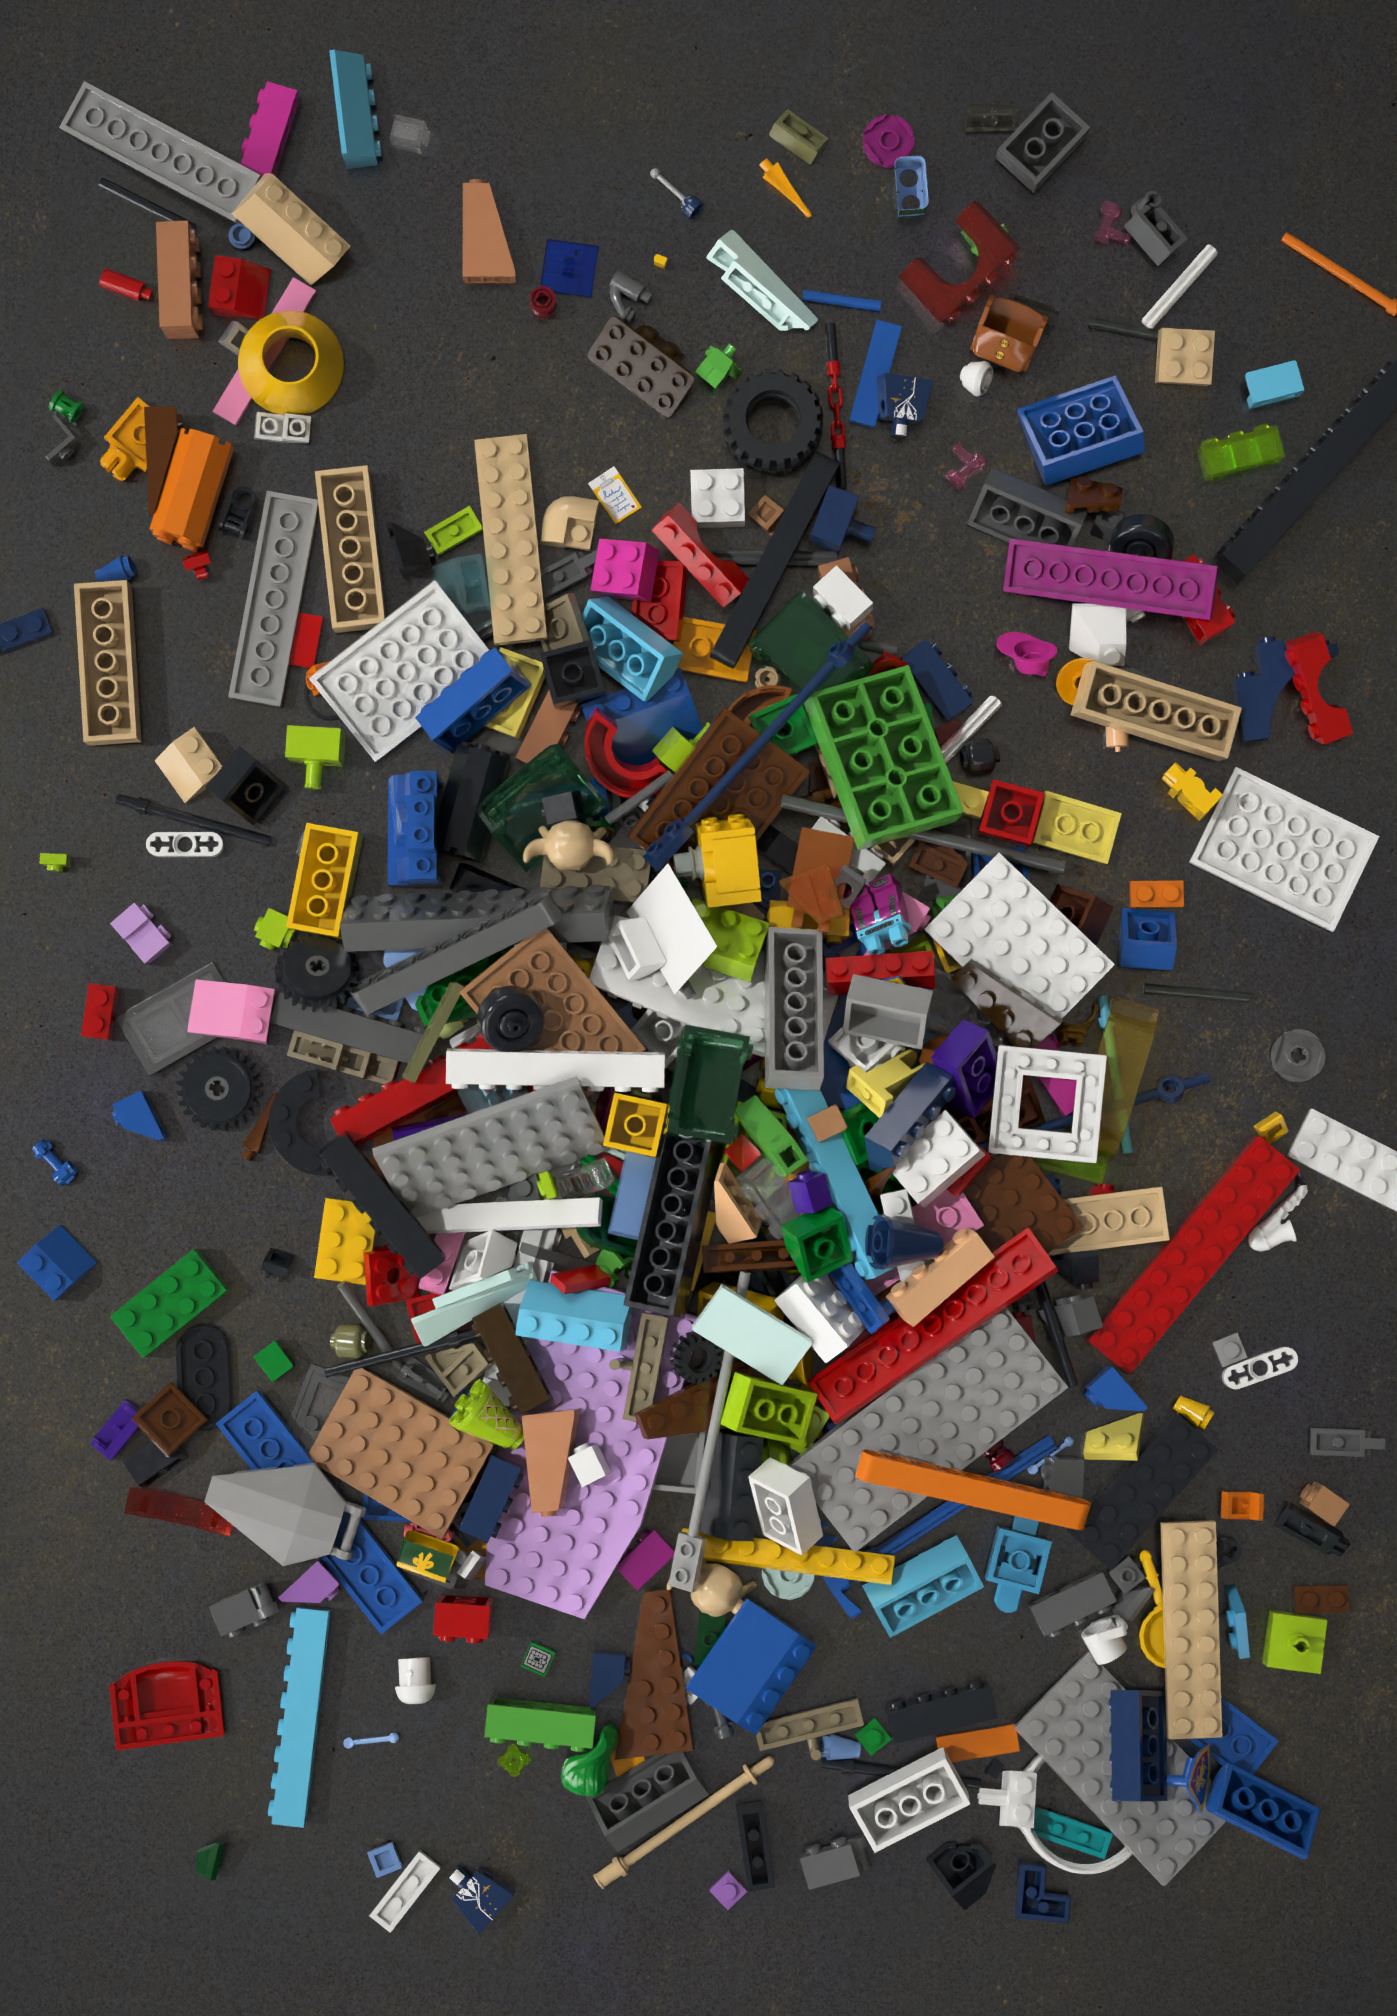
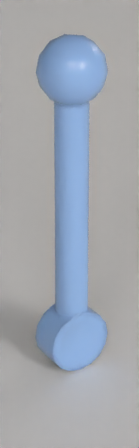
M1066 1437L1064 1443L1047 1456H1055L1066 1447H1072L1075 1443L1074 1438ZM1045 1457L1028 1467V1472L1036 1474L1038 1468L1045 1462Z
M391 1733L389 1736L355 1740L348 1737L344 1740L343 1744L345 1748L350 1749L354 1745L387 1741L397 1743L399 1735Z

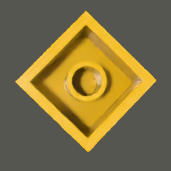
M614 1093L603 1146L656 1157L668 1104Z

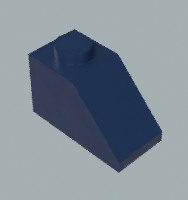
M594 1650L588 1707H595L623 1683L624 1676H629L631 1660H626V1652Z

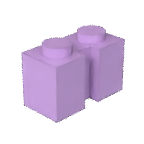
M133 903L110 924L131 946L138 957L145 964L150 965L173 945L168 940L171 934L162 924L158 927L151 920L154 917L153 913L144 904L140 907L138 904Z

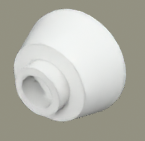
M987 361L970 362L968 366L965 365L960 374L963 387L977 397L985 394L992 382L993 368Z

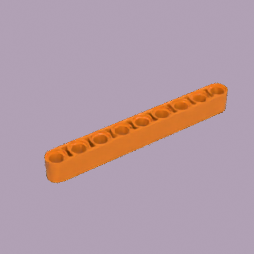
M868 1449L862 1450L855 1474L857 1479L864 1482L1075 1530H1084L1091 1503L1082 1498Z

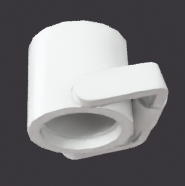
M1112 1615L1092 1621L1083 1630L1081 1637L1097 1664L1109 1663L1126 1651L1127 1645L1122 1636L1127 1634L1128 1625L1119 1615Z

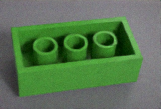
M491 1697L487 1707L484 1737L490 1738V1742L506 1743L507 1739L516 1740L517 1745L533 1746V1742L544 1743V1748L560 1749V1745L571 1746L572 1751L587 1752V1748H593L597 1708Z

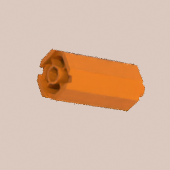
M181 428L149 528L153 533L152 535L157 537L156 540L172 545L173 541L182 544V548L192 552H197L198 547L203 548L234 451L232 443L226 441L225 445L219 444V437L194 429H189V432H187L186 429Z

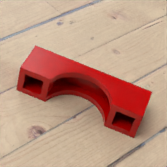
M679 502L665 513L651 531L723 608L742 593L749 580L748 576L734 561H723L714 556L705 547L697 531V521Z
M1313 631L1285 642L1287 647L1285 657L1295 673L1293 683L1296 689L1300 691L1303 699L1300 701L1303 713L1308 716L1310 722L1308 731L1311 738L1325 745L1353 734L1346 709L1338 705L1325 703L1318 690L1319 675L1323 667L1331 660L1324 635Z
M933 951L825 958L828 996L848 995L853 974L879 980L900 976L908 986L923 989L936 988Z

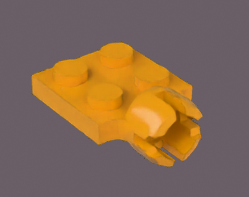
M139 397L104 436V439L109 442L110 448L100 460L101 465L107 472L113 469V477L121 481L125 480L136 468L147 472L144 407L150 406Z

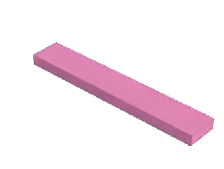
M293 277L272 313L287 310L305 312L317 292ZM289 338L281 339L269 348L265 357V368L268 372ZM239 369L213 410L214 414L234 426H237L252 401V398L242 384Z

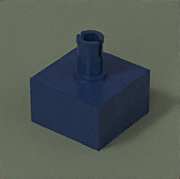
M829 485L811 532L809 545L826 551H834L839 555L846 536L852 535L871 543L877 527L854 520V513L859 499L858 495Z

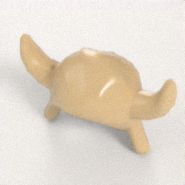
M577 819L561 821L554 824L550 830L544 825L541 826L538 830L543 838L531 841L523 853L525 863H528L537 855H547L550 862L557 869L573 871L584 868L593 856L604 858L609 866L613 863L614 852L610 845L600 840L606 834V829L600 827L595 832H592L589 826L579 822Z
M703 1560L697 1591L691 1592L690 1597L694 1605L702 1613L719 1617L731 1611L736 1615L744 1603L741 1598L754 1590L757 1584L755 1581H750L742 1586L740 1578L730 1569L720 1564L707 1563L706 1560ZM668 1581L667 1590H671L673 1587L668 1585Z

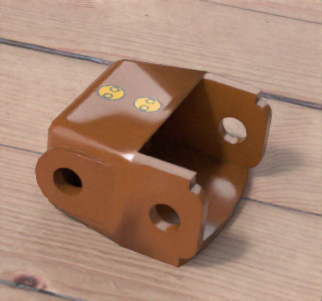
M991 294L978 324L970 350L978 357L1013 371L1021 372L1023 370L1026 372L1048 316L1042 315L1035 309L1020 302L996 297Z

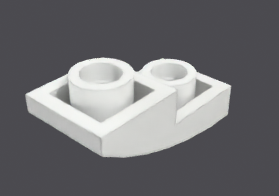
M257 412L254 440L309 443L311 416L285 413L283 416Z

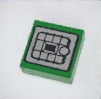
M531 1641L520 1667L545 1678L556 1651Z

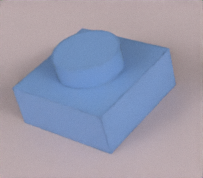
M393 1841L367 1852L377 1878L403 1867Z

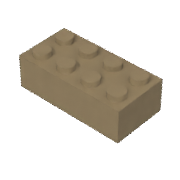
M610 846L614 852L613 863L610 866L604 858L593 856L584 868L576 871L557 869L550 862L548 856L544 855L540 887L555 889L566 886H575L576 888L590 887L592 885L611 886L614 904L632 906L650 885L653 866L643 858L646 850Z

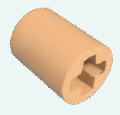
M1106 727L1107 748H1115V752H1121L1120 748L1129 746L1128 733Z

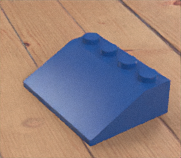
M1116 375L1017 409L1034 461L1045 486L1145 452L1144 432Z
M677 668L673 677L646 702L627 688L581 705L587 722L597 706L617 723L618 730L613 737L612 748L617 757L629 765L641 766L653 761L657 757L652 751L653 748L672 726L688 740H693L703 729L681 668Z
M747 1598L685 1688L736 1724L757 1735L817 1645L802 1632Z

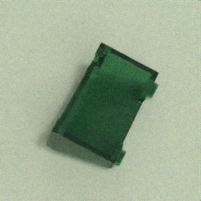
M798 592L747 645L750 647L751 654L756 659L766 661L771 659L802 690L827 663L828 650L831 645L838 641H847L849 637L808 595ZM856 646L852 659L845 666L836 668L816 691L865 678L873 669L871 660Z
M553 744L541 751L488 795L477 808V814L494 837L525 872H528L532 867L540 863L543 855H537L528 863H525L523 860L525 848L531 841L543 838L538 830L541 826L544 825L550 830L554 825L547 824L542 815V798L581 790L586 817L598 815L608 803L563 748L558 744Z
M687 1024L682 1028L668 1098L663 1135L730 1145L732 1140H737L739 1124H735L734 1114L742 1068L745 1060H751L753 1044L749 1043L750 1036Z

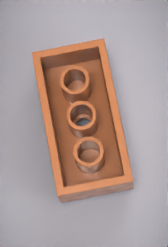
M188 221L156 222L160 328L167 339L199 338V330H203L202 314H199L198 304H202L201 288H198L197 278H201L200 262H197L196 252H200L199 236H196V230L191 228Z

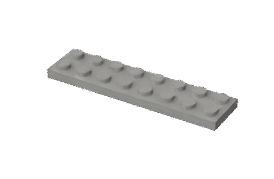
M85 81L59 127L66 133L236 224L240 221L231 213L262 177L256 172Z
M272 491L266 492L228 695L230 699L282 707L298 612L300 611L319 505L317 499Z

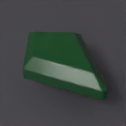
M224 1842L214 1843L198 1849L196 1858L197 1876L208 1880H216L218 1869L222 1867L221 1856Z

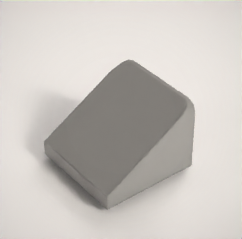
M232 321L218 342L239 356L242 341L249 330L239 322Z

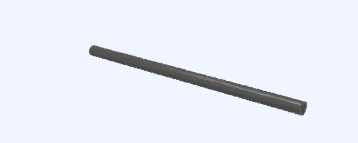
M784 794L781 797V808L848 823L842 808ZM931 829L906 836L907 838L991 858L1000 853L1008 862L1058 874H1063L1065 869V861Z

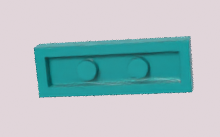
M1035 1806L1034 1828H1030L1040 1838L1102 1859L1106 1857L1113 1835L1111 1831Z

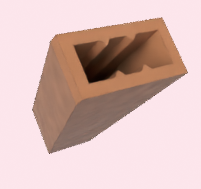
M472 179L469 183H463L464 283H517L516 272L490 184L485 183L481 179Z
M580 1408L522 1415L532 1513L540 1512L541 1517L555 1516L558 1510L565 1508L572 1467L568 1458L574 1455L573 1449H575L581 1415Z

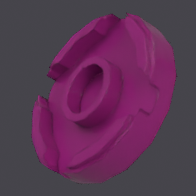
M889 114L881 115L867 125L863 135V150L867 158L875 165L883 168L895 167V161L899 157L911 156L915 145L914 132L910 124L902 117L889 116Z

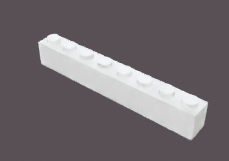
M447 1048L446 1084H452V1088L467 1089L468 1084H479V1089H495V1085H506V1089L521 1090L522 1085H533L534 1090H539L576 1076L581 1086H588V1091H604V1087H615V1091L629 1092L631 1087H642L643 1092H658V1088H664V1052L561 1050L501 1052L496 1049Z

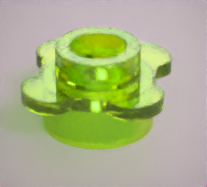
M510 1744L507 1747V1752L503 1756H499L497 1762L500 1767H504L509 1772L510 1776L516 1777L520 1774L522 1767L529 1764L530 1758L527 1754L521 1753L517 1745ZM512 1758L516 1759L515 1763L511 1762Z

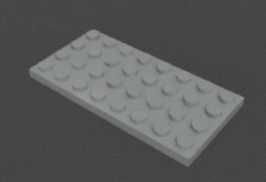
M576 1076L378 1146L372 1150L374 1158L394 1194L417 1218L516 1182H521L532 1174H540L572 1164L585 1158L586 1155H597L610 1150V1147L603 1146L605 1134Z
M1090 1651L1086 1652L1013 1728L1162 1886H1166L1226 1821L1206 1810V1800L1203 1812L1199 1813L1186 1787L1167 1785V1801H1112V1793L1110 1791L1112 1766L1110 1764L1111 1738L1109 1728L1111 1725V1711L1109 1699L1111 1697V1690L1125 1689L1102 1664L1096 1663ZM1167 1738V1776L1169 1774L1182 1776L1186 1760L1190 1757L1173 1739ZM1209 1778V1782H1208V1790H1209V1787H1210V1785H1211V1783H1212V1781H1211L1210 1778Z

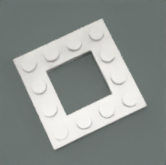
M998 1045L988 1153L1096 1163L1107 1055ZM1023 1075L1077 1080L1071 1133L1018 1128Z

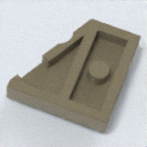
M479 1342L425 1356L427 1362L453 1397L460 1396L492 1365Z

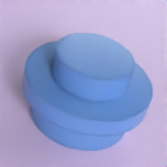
M242 223L233 225L229 230V241L235 248L247 249L254 243L255 235Z

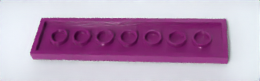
M1010 538L1003 591L1212 620L1219 566Z

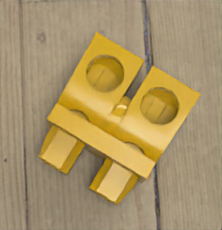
M1175 762L1161 779L1171 788L1168 794L1173 799L1177 795L1178 801L1200 821L1221 799L1223 794L1216 788L1210 793L1205 789L1204 782L1200 778L1194 777L1196 772L1192 768L1186 772Z

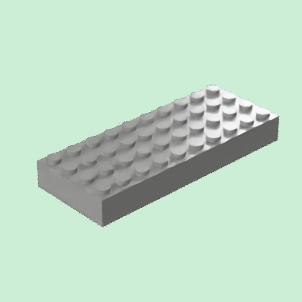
M1005 1308L840 1422L791 1460L788 1466L810 1477L816 1504L855 1553L928 1497L857 1479L855 1474L863 1449L961 1471L1061 1394L1068 1386L1010 1311Z

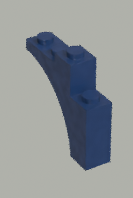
M1276 637L1260 639V643L1253 647L1257 675H1254L1253 671L1239 673L1238 678L1232 681L1235 706L1242 708L1237 723L1240 744L1267 741L1270 738V722L1274 705L1284 686L1295 675L1293 667L1288 664L1285 657L1287 650L1284 647V640L1276 641ZM1325 640L1330 658H1335L1339 654L1338 643L1330 644L1329 640Z

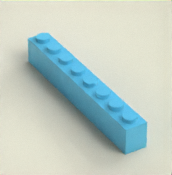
M775 1088V1097L787 1114L786 1120L788 1125L796 1133L798 1146L809 1161V1169L813 1173H825L833 1204L830 1206L844 1217L851 1253L855 1260V1268L858 1274L865 1281L896 1268L874 1269L869 1264L873 1263L871 1256H866L865 1252L866 1230L868 1225L874 1224L875 1219L872 1218L878 1215L841 1134H835L818 1142L807 1120V1117L828 1107L820 1089L815 1091Z
M299 1605L296 1608V1612L292 1611L290 1627L294 1628L293 1638L288 1639L287 1654L291 1655L290 1665H286L284 1670V1681L288 1682L287 1692H282L280 1706L285 1709L284 1719H279L277 1735H282L281 1746H276L274 1762H279L278 1772L273 1773L271 1789L276 1790L275 1798L270 1800L268 1816H272V1824L304 1828L307 1823L331 1608Z

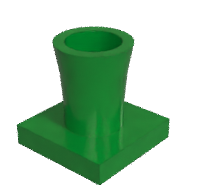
M797 694L749 715L748 718L752 727L762 734ZM803 706L781 728L786 729L788 735L782 737L777 732L770 740L790 756L818 744Z
M861 1101L845 1110H839L847 1125V1129L840 1132L855 1165L868 1160L865 1135L880 1119Z

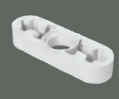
M155 832L147 838L146 848L149 853L156 857H216L224 850V840L214 832ZM170 837H174L172 843L174 852H170L171 847H161L160 852H157V849L152 847V843L157 842V838H161L162 842L171 843ZM188 837L192 840L193 846L190 851L182 852L179 850L178 842L181 838ZM196 837H201V843H208L210 838L213 837L214 841L218 842L219 845L214 847L212 852H210L208 847H200L201 852H196L198 849Z
M1279 1347L1237 1362L1223 1370V1383L1229 1388L1240 1389L1294 1369L1298 1363V1356L1291 1348ZM1282 1352L1286 1355H1291L1292 1359L1288 1360V1366H1285L1284 1363H1278L1274 1365L1277 1370L1273 1371V1365L1268 1356L1272 1355V1360L1275 1361L1282 1357ZM1258 1360H1263L1267 1364V1371L1261 1376H1257L1253 1372V1364ZM1247 1364V1371L1252 1377L1251 1380H1248L1246 1375L1238 1378V1384L1228 1380V1377L1232 1375V1370L1236 1373L1244 1372L1243 1365Z

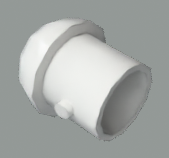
M430 1657L398 1659L400 1686L395 1687V1690L401 1702L406 1704H422L431 1700L436 1684H431Z

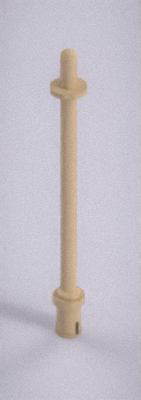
M767 1756L751 1768L745 1763L743 1765L745 1772L625 1857L618 1858L615 1856L612 1859V1863L593 1875L598 1885L604 1889L620 1876L625 1877L628 1875L632 1864L750 1781L757 1786L759 1782L756 1777L774 1765V1758Z

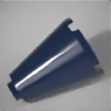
M886 1215L874 1216L872 1218L875 1219L874 1224L868 1225L866 1230L865 1252L866 1256H871L873 1263L869 1264L874 1269H887L937 1258L944 1248V1240L939 1232Z

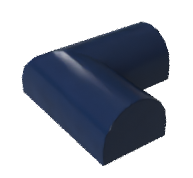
M1032 1861L1020 1862L1015 1918L1069 1924L1072 1896L1045 1893L1047 1865Z

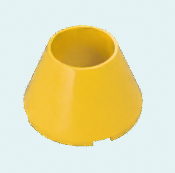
M287 310L272 313L251 327L244 337L239 350L238 369L245 390L260 407L271 413L283 416L285 413L305 415L319 410L334 396L342 380L344 360L337 337L323 321L305 312ZM284 338L301 339L309 344L316 354L315 364L311 372L303 379L295 382L280 381L274 378L265 368V357L269 348L275 342Z

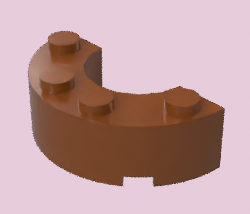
M776 685L758 687L741 695L728 710L752 727L748 718L749 715L790 697L792 689Z

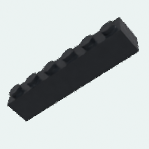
M343 1131L320 1149V1164L328 1173L331 1170L338 1177L335 1180L337 1185L344 1193L348 1191L355 1198L352 1201L354 1206L361 1214L364 1212L368 1214L372 1219L369 1222L371 1227L378 1235L381 1233L385 1235L388 1239L386 1245L394 1255L399 1253L405 1260L402 1264L411 1276L416 1274L421 1279L446 1260L442 1249L401 1200H398L399 1198L394 1194L387 1181L346 1131Z

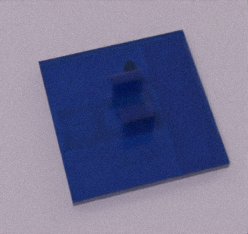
M547 239L540 286L549 287L554 293L592 298L599 246Z

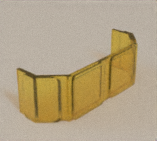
M1112 996L1109 999L1110 1008L1107 1023L1097 1052L1099 1055H1107L1097 1154L1112 1159L1116 1156L1130 1118L1155 1034L1159 1013L1158 1009L1116 996Z

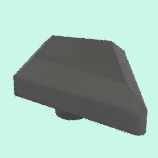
M1134 1587L1127 1593H1123L1120 1589L1116 1598L1117 1602L1114 1603L1111 1612L1133 1622L1155 1589L1151 1587Z

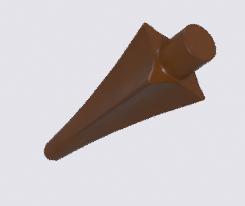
M277 1093L272 1094L261 1117L242 1143L245 1150L241 1158L251 1162L254 1154H260L269 1123L270 1109Z
M896 1165L885 1168L875 1176L863 1181L870 1198H880L886 1182L896 1169Z

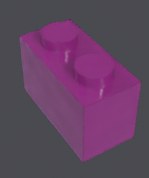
M655 1528L650 1532L648 1529H645L635 1539L638 1544L631 1551L629 1548L627 1549L616 1568L637 1591L675 1554V1549Z

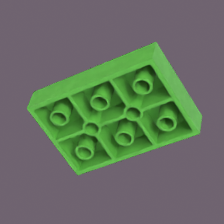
M909 665L816 691L804 703L858 851L954 823L964 813Z

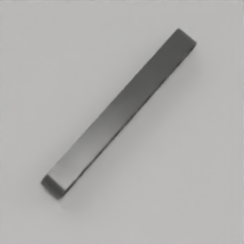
M541 892L359 981L357 986L352 987L353 993L350 992V994L363 1012L370 1014L554 925L562 918L563 913L549 892Z

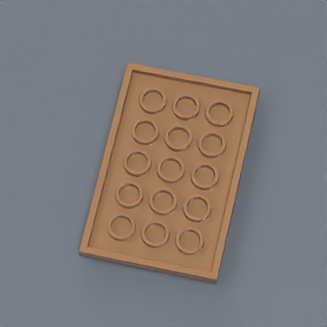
M548 928L520 941L459 991L477 1013L484 998L498 988L520 986L529 990L543 1009L545 1023L539 1038L524 1050L643 1052L646 1049ZM582 1086L587 1097L594 1092L588 1091V1086Z
M360 1368L353 1371L308 1455L318 1467L433 1535L444 1539L496 1444L457 1430L449 1424L450 1417L366 1368Z

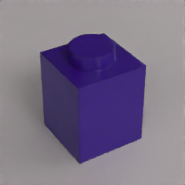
M805 1170L799 1172L797 1178L788 1182L796 1213H816L833 1204L825 1173H813L812 1170Z

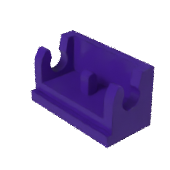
M125 1399L91 1440V1445L109 1461L114 1460L140 1429L131 1420L139 1410Z

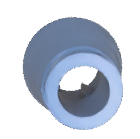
M835 1734L824 1735L820 1742L821 1757H826L827 1760L859 1758L861 1743Z

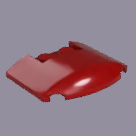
M159 1662L134 1669L121 1677L116 1683L113 1682L109 1685L116 1751L224 1736L218 1673L214 1669L210 1670L192 1662Z

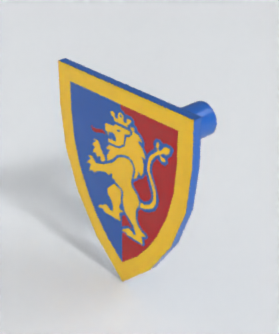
M1209 1745L1203 1746L1195 1758H1187L1182 1776L1171 1774L1167 1776V1785L1186 1787L1199 1813L1203 1812L1208 1790L1210 1770Z

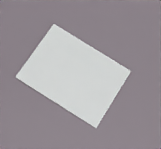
M669 864L662 869L627 910L630 919L646 918L666 960V963L659 969L674 994L677 993L717 947Z

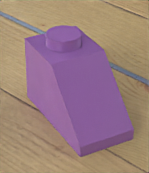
M320 1558L278 1598L282 1602L320 1603L326 1598L329 1602L341 1591L337 1587L340 1585V1582Z

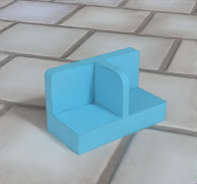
M1295 360L1251 371L1245 375L1250 393L1247 398L1249 409L1298 397L1304 391Z

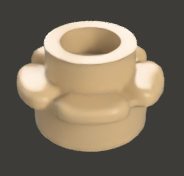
M773 667L761 668L755 674V685L757 688L780 685V675L776 673V669ZM766 677L770 678L769 682L765 681Z

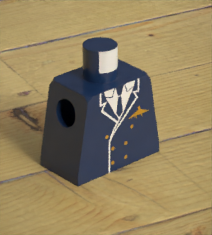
M884 373L877 377L879 418L893 422L891 436L905 438L907 437L908 424L922 422L933 380Z
M458 1866L448 1878L459 1888L452 1898L454 1904L478 1934L484 1930L515 1893L513 1888L480 1867L469 1876Z

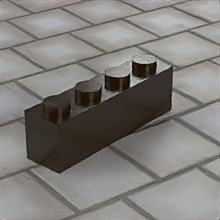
M500 1303L473 1317L472 1320L475 1323L472 1325L473 1332L478 1340L483 1339L487 1347L484 1349V1353L491 1364L495 1362L499 1370L496 1376L502 1387L507 1386L512 1396L508 1398L515 1411L519 1410L521 1414H525L553 1399L521 1336L516 1335V1325L505 1304Z

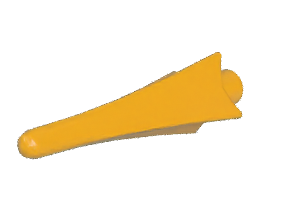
M766 158L760 164V167L765 171L763 178L794 203L806 217L810 218L812 213L794 190L779 163L777 162L773 165Z

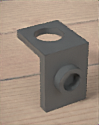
M56 414L52 417L69 437L45 456L53 466L60 460L68 459L74 453V448L80 443Z
M843 865L839 875L827 891L826 896L849 909L866 883L867 879L863 877L865 873L853 865L850 867ZM841 883H847L852 888L851 896L846 899L840 898L836 893V888Z

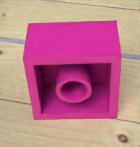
M599 539L590 591L602 597L608 596L615 599L651 602L660 550L645 542Z

